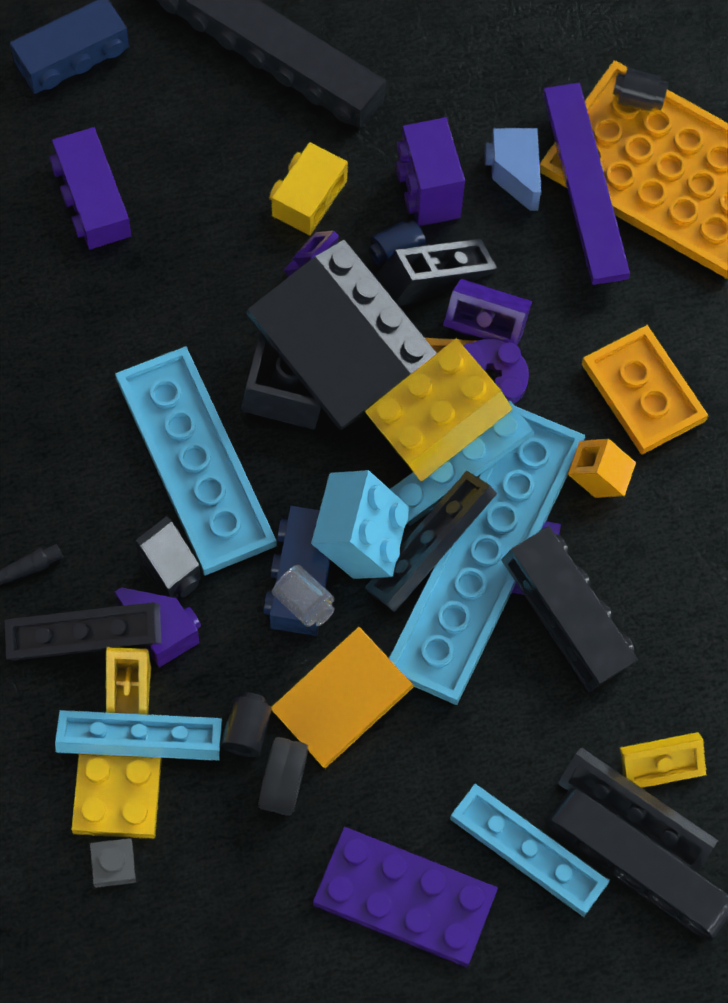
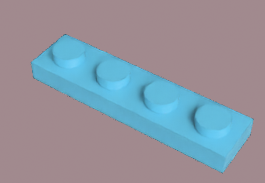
M509 401V404L513 410L425 480L420 482L416 475L411 473L390 489L410 507L407 522L410 526L433 510L466 470L476 477L535 434L511 401Z
M60 710L55 747L57 753L219 760L222 718Z
M474 784L451 815L450 820L583 917L609 883L608 879L477 784Z

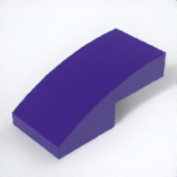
M335 231L315 232L292 258L293 260L284 269V272L288 276L292 275L316 255L336 245L339 238L338 234Z

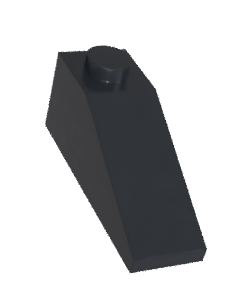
M476 239L395 250L375 278L396 304L403 306L421 303L451 291L456 287L460 279L469 282L478 280L494 273L497 267L482 240Z

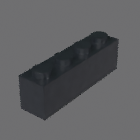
M550 526L511 548L501 559L588 692L638 660L634 654L635 650L631 640L625 634L619 632L612 621V613L609 607L602 600H598L590 588V580L582 568L576 567L568 555V547L560 535L554 534Z

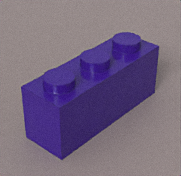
M95 127L53 139L55 154L50 155L49 160L55 177L62 175L65 185L60 186V190L66 207H74L76 215L72 216L71 219L77 237H85L89 250L131 237L129 217Z

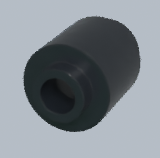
M627 68L625 74L618 73L613 95L619 96V104L650 112L652 108L661 110L669 82L660 80L661 76Z

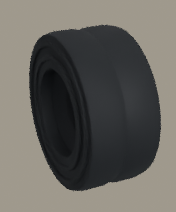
M281 737L275 738L259 797L260 809L283 815H291L293 813L306 763L307 744Z

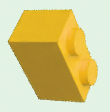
M309 142L302 154L297 152L294 155L288 168L289 173L283 181L278 180L275 183L269 199L272 200L273 217L311 235L347 182L348 162Z

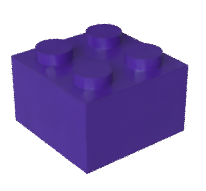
M447 118L403 126L402 141L397 142L399 160L395 162L399 182H405L408 192L404 193L408 213H414L418 226L461 218L465 178Z

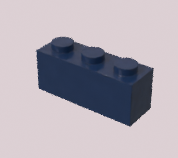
M96 0L10 42L14 63L34 94L44 89L54 88L60 81L75 74L84 73L93 65L107 58H115L129 48L127 27L109 0Z
M291 506L288 519L281 518L278 541L284 542L282 554H274L271 568V578H277L274 592L267 591L264 605V614L270 615V629L317 636L331 562L328 557L311 544L320 510Z

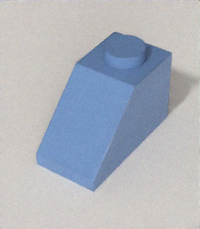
M537 128L493 129L492 142L485 143V165H492V179L530 211H538L541 182Z

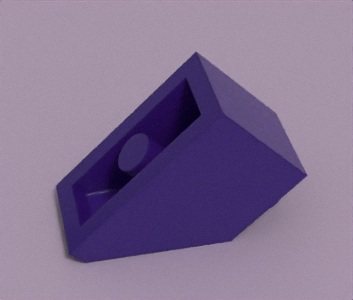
M122 587L114 591L117 606L150 602L160 604L162 644L145 646L159 668L199 644L198 628L201 627V624L194 611L190 607L183 609L177 598Z

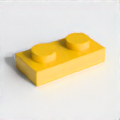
M699 732L620 748L623 776L640 788L706 775L704 744Z

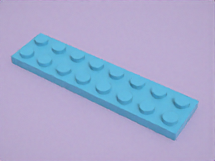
M516 407L535 434L481 473L479 478L491 485L497 492V495L435 565L389 657L414 687L455 705L458 704L516 584L501 559L511 548L542 530L568 476L579 441H584L585 439L584 434L519 407Z

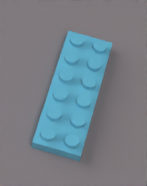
M185 346L115 373L118 385L204 576L277 547L275 536L187 347Z

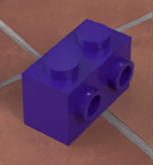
M460 279L452 292L443 326L452 328L463 335H474L483 339H495L517 345L523 335L532 301Z

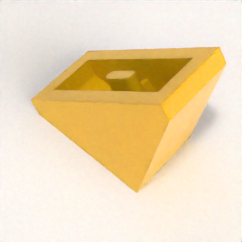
M107 647L106 713L148 715L151 676L148 649Z

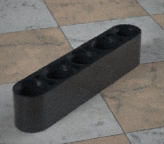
M570 788L546 820V824L558 836L698 936L713 941L728 920V895L583 792Z

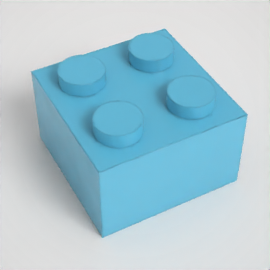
M369 470L329 473L311 544L353 579L393 577L396 561L400 554V544L404 528L408 522L410 507Z

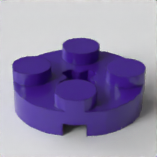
M483 339L464 345L465 349L484 371L493 370L495 373H498L500 377L495 379V384L501 389L508 402L511 401L515 404L523 397L528 384L529 371L527 363L521 356V351L517 345L495 339Z

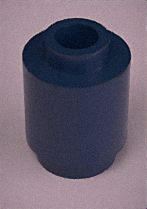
M400 221L371 237V246L368 247V252L375 265L380 267L384 266L395 250L426 246V240L422 230L415 221Z

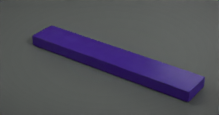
M580 83L544 88L543 96L591 283L596 285L629 279L630 271Z

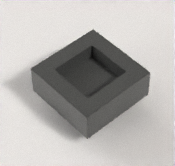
M131 838L90 843L95 887L136 883Z

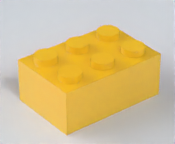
M456 338L366 409L365 412L420 482H422L513 409L501 389Z

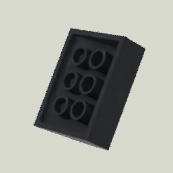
M345 240L316 255L246 311L248 317L340 431L365 416L366 409L437 354Z

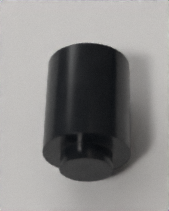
M244 692L242 697L232 699L221 741L223 749L246 757H258L260 755L272 710L265 703L266 699L263 696Z

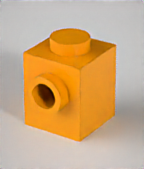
M610 439L579 441L568 475L595 498L625 496L636 462Z

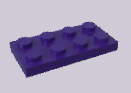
M344 827L313 901V906L468 967L498 887Z

